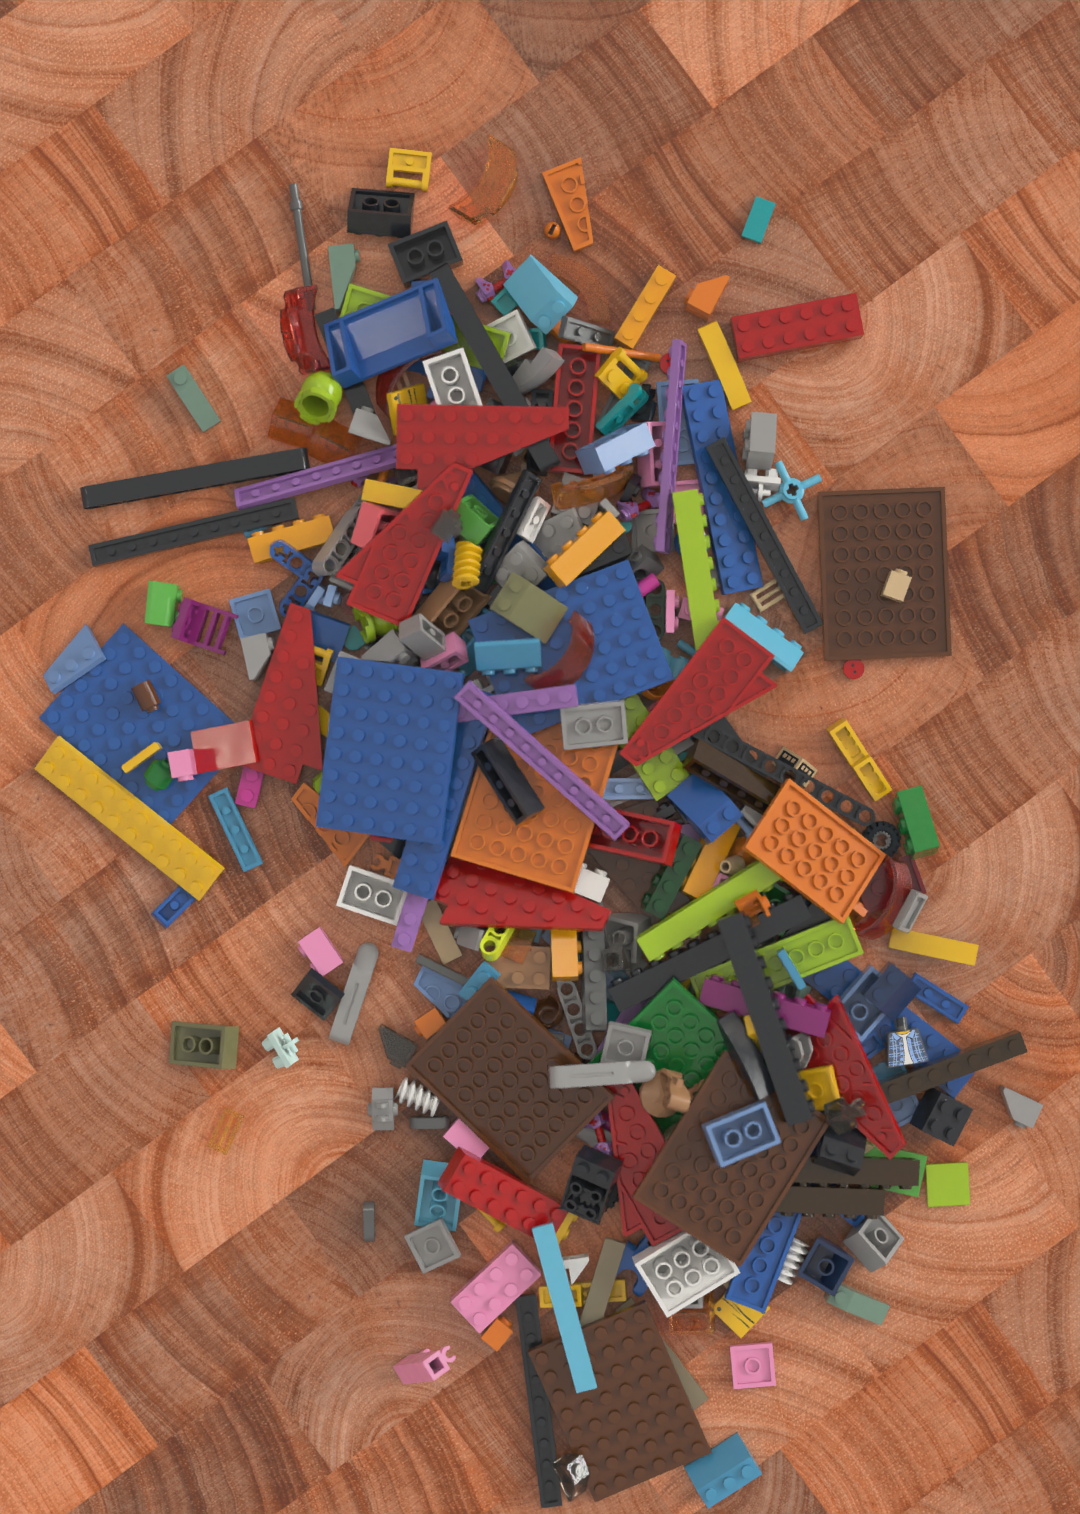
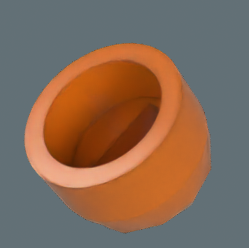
M549 222L545 225L544 234L548 239H557L561 234V227L556 222ZM552 225H555L553 234H549Z

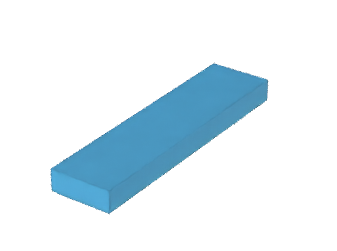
M226 787L209 795V800L243 872L263 864L229 788Z

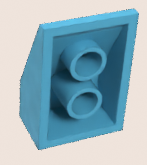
M531 254L503 284L529 320L545 334L562 319V316L569 312L578 299L568 287Z
M423 1160L415 1226H424L442 1217L448 1229L456 1231L460 1200L444 1192L437 1184L448 1163Z

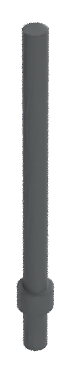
M290 184L291 201L289 203L294 215L307 310L314 311L316 306L301 212L303 204L299 198L298 185Z

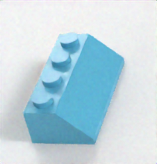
M735 602L724 617L775 656L770 661L786 674L792 672L804 653L800 650L802 646L794 640L790 642L784 638L785 634L778 628L774 627V629H771L766 625L768 621L760 615L756 617L749 612L751 609L744 603L740 602V604H737Z

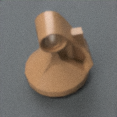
M527 448L521 453V471L504 476H494L489 482L491 492L505 504L522 470H526ZM537 476L540 479H542V481L545 478V476ZM539 485V487H538V489H537L536 494H535L534 497L539 496V493H540V485Z
M663 1068L656 1071L652 1080L642 1083L639 1098L642 1107L647 1113L655 1117H668L677 1111L687 1112L691 1098L689 1091L683 1083L684 1080L681 1079L682 1073Z

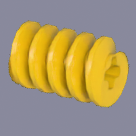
M459 541L455 545L452 585L456 589L463 590L479 584L480 580L478 577L480 576L479 569L481 568L479 562H481L480 555L482 554V549L469 541Z

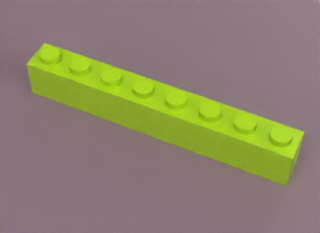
M698 489L674 492L672 493L694 645L695 651H697L720 621H717L716 612H720L719 600L714 599L713 591L717 590L715 578H711L710 570L714 569L712 556L708 557L707 548L711 547L709 535L705 536L704 527H707L706 514H701L700 506L704 505L703 493H698Z
M756 860L634 938L649 961H658L665 956L664 952L671 948L675 950L684 944L682 941L690 937L692 939L701 933V929L705 926L712 927L717 924L718 918L724 914L728 916L736 912L737 908L734 901L754 890L765 893L774 887L773 884L778 880L782 882L784 880Z

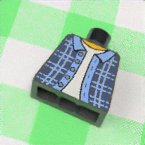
M906 1016L897 1017L894 1020L895 1030L886 1031V1066L891 1068L928 1062V1056L918 1028L908 1027Z

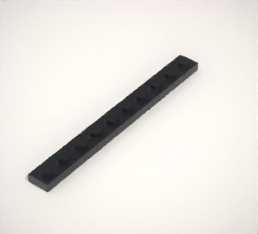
M725 437L709 444L705 449L803 634L821 626L823 622Z
M293 497L88 545L92 565L97 567L298 520L299 514L295 498Z
M536 1293L520 1295L515 1301L541 1508L562 1506L550 1401L528 1354V1349L542 1344Z

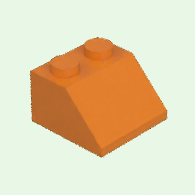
M727 275L698 283L695 289L690 288L684 301L687 304L685 311L707 322L730 277Z

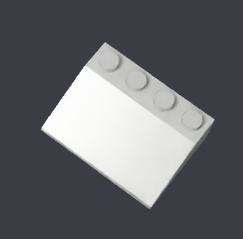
M684 1230L653 1247L652 1245L632 1257L635 1266L667 1318L740 1274L735 1263Z

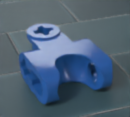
M644 1234L637 1245L629 1240L626 1242L617 1275L624 1269L635 1271L638 1278L633 1285V1294L638 1297L644 1294L648 1285L635 1266L632 1257L649 1247V1240L646 1234Z

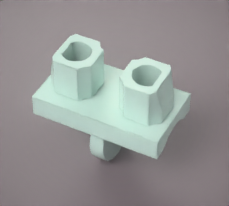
M280 1027L269 1033L262 1042L265 1050L270 1051L273 1048L276 1050L278 1055L272 1060L277 1069L284 1066L288 1068L299 1060L296 1055L298 1049L295 1046V1043L299 1041L298 1037L291 1039L289 1034H284Z

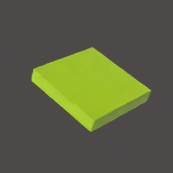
M968 1162L926 1164L925 1178L928 1207L970 1205Z

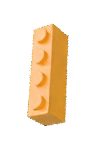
M659 265L657 266L614 337L615 343L626 349L633 350L673 285L676 275Z
M599 511L590 519L592 523L588 527L585 525L576 532L577 537L573 541L571 539L561 546L563 550L558 555L555 553L546 561L548 564L543 570L559 588L567 586L625 531L624 527L610 511L604 513Z
M325 513L312 516L313 520L307 522L304 519L292 522L293 526L285 528L284 525L273 527L272 532L264 534V531L252 533V537L247 538L254 563L257 565L274 560L270 555V545L277 539L287 542L299 552L323 546L334 530L331 517L329 515L325 516ZM276 546L274 547L275 554L281 552L285 556H289L292 553L291 551H289L288 555L284 553L283 546H280L279 548Z
M734 823L708 845L701 837L698 839V842L703 845L678 892L694 900L712 888L720 871V863L726 859L740 829L738 824Z
M550 930L552 981H578V974H582V961H578L577 953H581V941H577V933L581 931Z

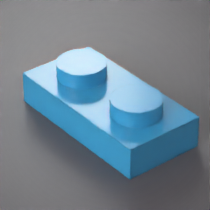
M484 961L458 994L468 1001L491 976L497 980L501 973Z

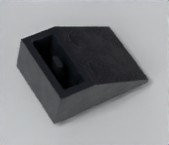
M584 1144L575 1156L560 1208L599 1225L618 1180L623 1161Z

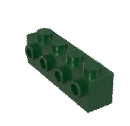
M680 833L672 867L661 865L660 870L651 880L649 891L642 897L640 908L664 920L703 845L702 843Z

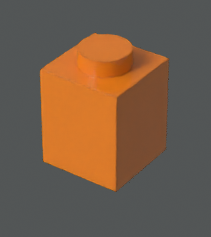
M435 1006L415 1019L416 1025L413 1027L420 1037L424 1036L427 1039L438 1032L447 1021Z
M498 1316L481 1333V1339L498 1351L513 1333V1327L511 1326L513 1323L505 1316Z

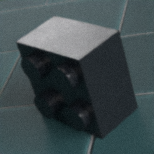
M930 1088L926 1090L910 1124L954 1147L973 1108L935 1088Z

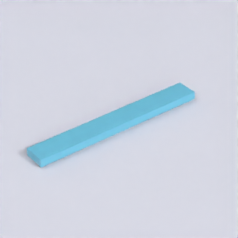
M553 1222L532 1227L576 1393L597 1388L596 1379Z

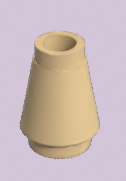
M733 855L720 863V870L729 875H734L745 868L744 860L737 855Z

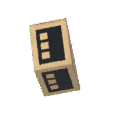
M784 746L775 757L812 778L818 771L804 758ZM791 770L785 772L791 778H795ZM806 780L803 783V786L805 788L809 784L810 780Z

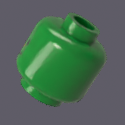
M155 759L145 771V783L155 791L165 790L174 779L171 776L169 760Z

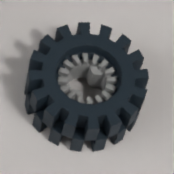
M875 821L867 826L862 833L863 837L886 854L884 859L891 858L893 854L898 852V848L901 846L899 830L889 822ZM879 834L886 836L884 840L886 844L883 846H878L876 843L878 840L877 835Z

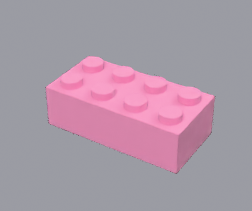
M511 1240L451 1297L450 1303L478 1333H481L542 1275L541 1269L514 1240Z

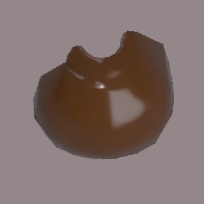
M548 995L547 999L538 1000L533 1016L546 1029H553L562 1022L564 1010L557 998Z

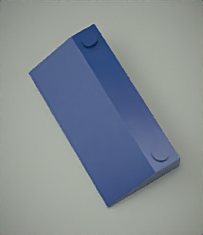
M437 278L324 324L332 377L343 388L457 343L455 326Z

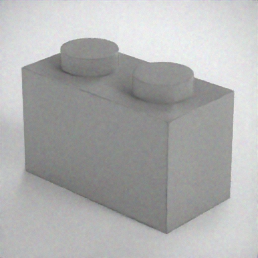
M419 613L399 623V640L426 661L446 651L445 634L422 614Z

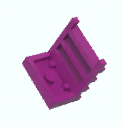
M184 597L178 608L177 620L172 626L171 638L226 655V651L221 650L231 618L238 619L239 615ZM209 611H213L203 644L199 643ZM223 614L225 616L214 647H211L210 644L220 615Z

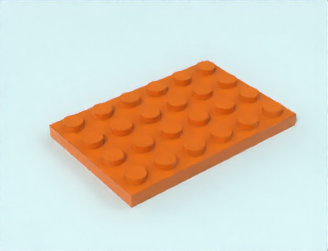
M790 778L784 781L742 849L839 924H844L886 856L884 852Z

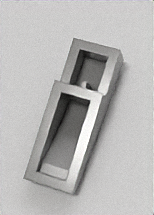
M545 347L541 348L533 361L525 359L513 375V379L522 395L531 392L532 389H536L546 382L564 363V360L555 350Z

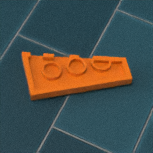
M579 157L542 172L573 252L593 245L582 159Z
M304 782L291 800L305 818L310 821L319 836L328 844L331 851L336 854L342 865L346 867L369 838L370 834L316 827L320 794Z

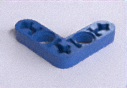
M277 539L270 545L271 557L299 576L279 603L280 614L286 617L287 612L285 611L284 604L289 605L291 603L292 597L290 595L295 599L294 604L303 606L320 584L323 576L313 577L310 580L312 585L310 587L307 580L310 578L309 571L313 572V561L287 542ZM275 546L278 548L280 546H283V552L287 555L289 554V551L292 552L288 556L287 561H284L285 555L281 552L275 554ZM299 557L303 563L300 567H293L290 563L291 559ZM298 586L307 588V593L304 596H298L295 593V589Z

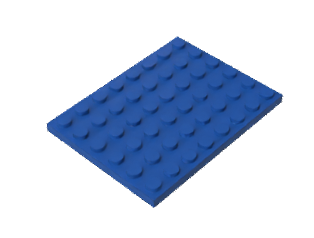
M629 560L575 579L565 587L559 588L557 586L544 591L568 607V610L547 644L545 645L541 642L542 668L538 669L536 673H525V670H516V674H503V671H495V675L489 676L496 695L575 684L578 704L622 700L674 680ZM492 611L468 620L476 642L536 639ZM560 709L510 716L530 734L561 723Z
M123 623L101 648L106 660L69 684L42 713L39 719L169 824H172L220 770L193 775V780L178 782V778H174L167 789L155 791L147 786L144 777L145 771L155 759L169 760L168 752L193 749L191 732L233 724L235 722ZM147 680H151L161 701V704L158 705L159 709L149 714L147 711L142 712L131 690L134 686ZM152 743H160L163 748L130 773L123 771L121 768L123 764Z
M337 657L316 827L438 845L442 844L460 711V702L454 697L463 687L464 673Z

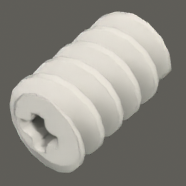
M408 1077L402 1080L395 1097L396 1099L399 1096L400 1104L407 1100V1107L415 1103L416 1111L422 1106L423 1114L431 1110L430 1117L434 1116L440 1099L431 1094L428 1088L423 1091L424 1084L421 1083L417 1088L415 1080L408 1084Z
M793 1238L778 1280L789 1285L793 1284L790 1277L797 1276L793 1269L799 1270L801 1268L797 1262H804L805 1259L801 1254H808V1250L805 1247H810L809 1245L797 1238Z

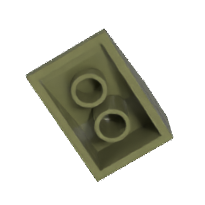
M512 572L491 605L490 610L532 637L539 638L540 642L546 645L568 610V607L531 582Z
M172 1021L169 1064L215 1069H236L239 1026Z

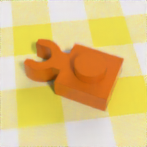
M375 854L374 857L379 858L381 864L379 866L371 864V868L374 870L383 868L385 869L384 876L395 879L400 860L390 855L389 860H385L383 855Z

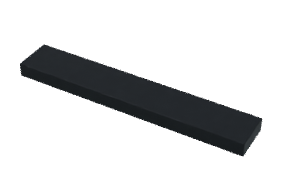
M334 307L314 315L326 346L324 324L338 319ZM363 381L343 388L353 414H355L356 408L361 409L362 406L374 409Z
M522 470L481 554V562H479L481 564L479 569L480 576L478 577L480 581L478 585L472 586V588L483 594H487L542 479L527 470Z

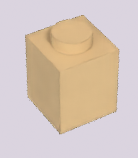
M896 568L895 571H889L880 596L899 603L903 602L912 577L907 576L908 572Z

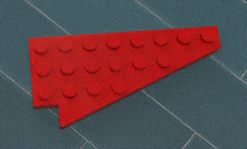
M397 404L396 469H418L417 489H424L452 462L473 469L568 430L570 407Z
M452 462L336 573V577L354 584L346 601L347 605L399 626L400 622L411 617L472 476V469Z
M290 603L251 717L259 762L243 766L294 784L298 782L303 764L322 771L323 755L311 609Z
M723 616L619 754L633 765L638 766L776 688L777 684L762 673L775 655Z
M455 857L449 858L434 901L447 906L439 921L442 926L602 931L611 915V910L574 893Z
M810 994L804 997L807 1000L806 1003L812 1005L818 1003ZM836 995L827 1004V1009L832 1011L824 1038L806 1033L810 1036L813 1052L807 1067L802 1070L833 1065L842 1107L837 1109L891 1160L903 1148L906 1141L840 997ZM790 1028L785 1030L787 1035L791 1034L792 1036L801 1033Z
M634 1083L605 1085L615 1094V1097L608 1103L614 1157L623 1161L617 1180L623 1235L626 1237L642 1228L653 1247L683 1230L631 1196L666 1141L653 1116L642 1107L639 1091Z

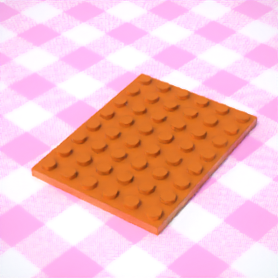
M561 723L531 734L603 798L619 744L564 750ZM490 729L485 742L497 737ZM503 742L545 808L533 818L516 826L478 766L450 856L574 893L595 822Z

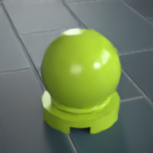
M319 371L311 373L302 383V388L295 398L294 408H297L299 411V417L313 425H319L322 422L330 423L335 417L337 405L342 399V386L332 377L330 372Z
M352 607L355 622L360 620L363 630L359 632L366 644L375 642L376 634L385 636L392 629L399 631V626Z

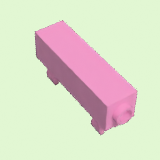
M444 1346L436 1351L424 1349L420 1353L406 1356L395 1364L393 1368L403 1385L434 1381L450 1369L447 1363L453 1362L456 1356L446 1357L445 1353L450 1349V1346Z

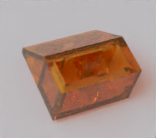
M713 1290L704 1295L703 1308H683L668 1317L669 1335L712 1334L716 1331Z

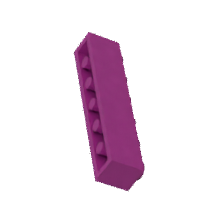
M711 974V976L705 978L699 1000L702 1004L728 1012L735 1011L743 1016L749 1015L738 980H732V982L725 981L723 976ZM773 992V996H777L780 1002L781 1009H778L780 1017L785 1018L788 1028L824 1038L832 1011L827 1009V1005L822 1003L812 1005L806 1003L807 1000L804 998L794 997V999L787 998L785 993Z

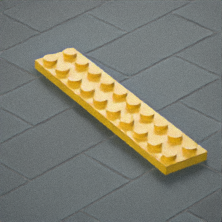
M61 736L54 740L34 768L198 901L203 898L225 869Z

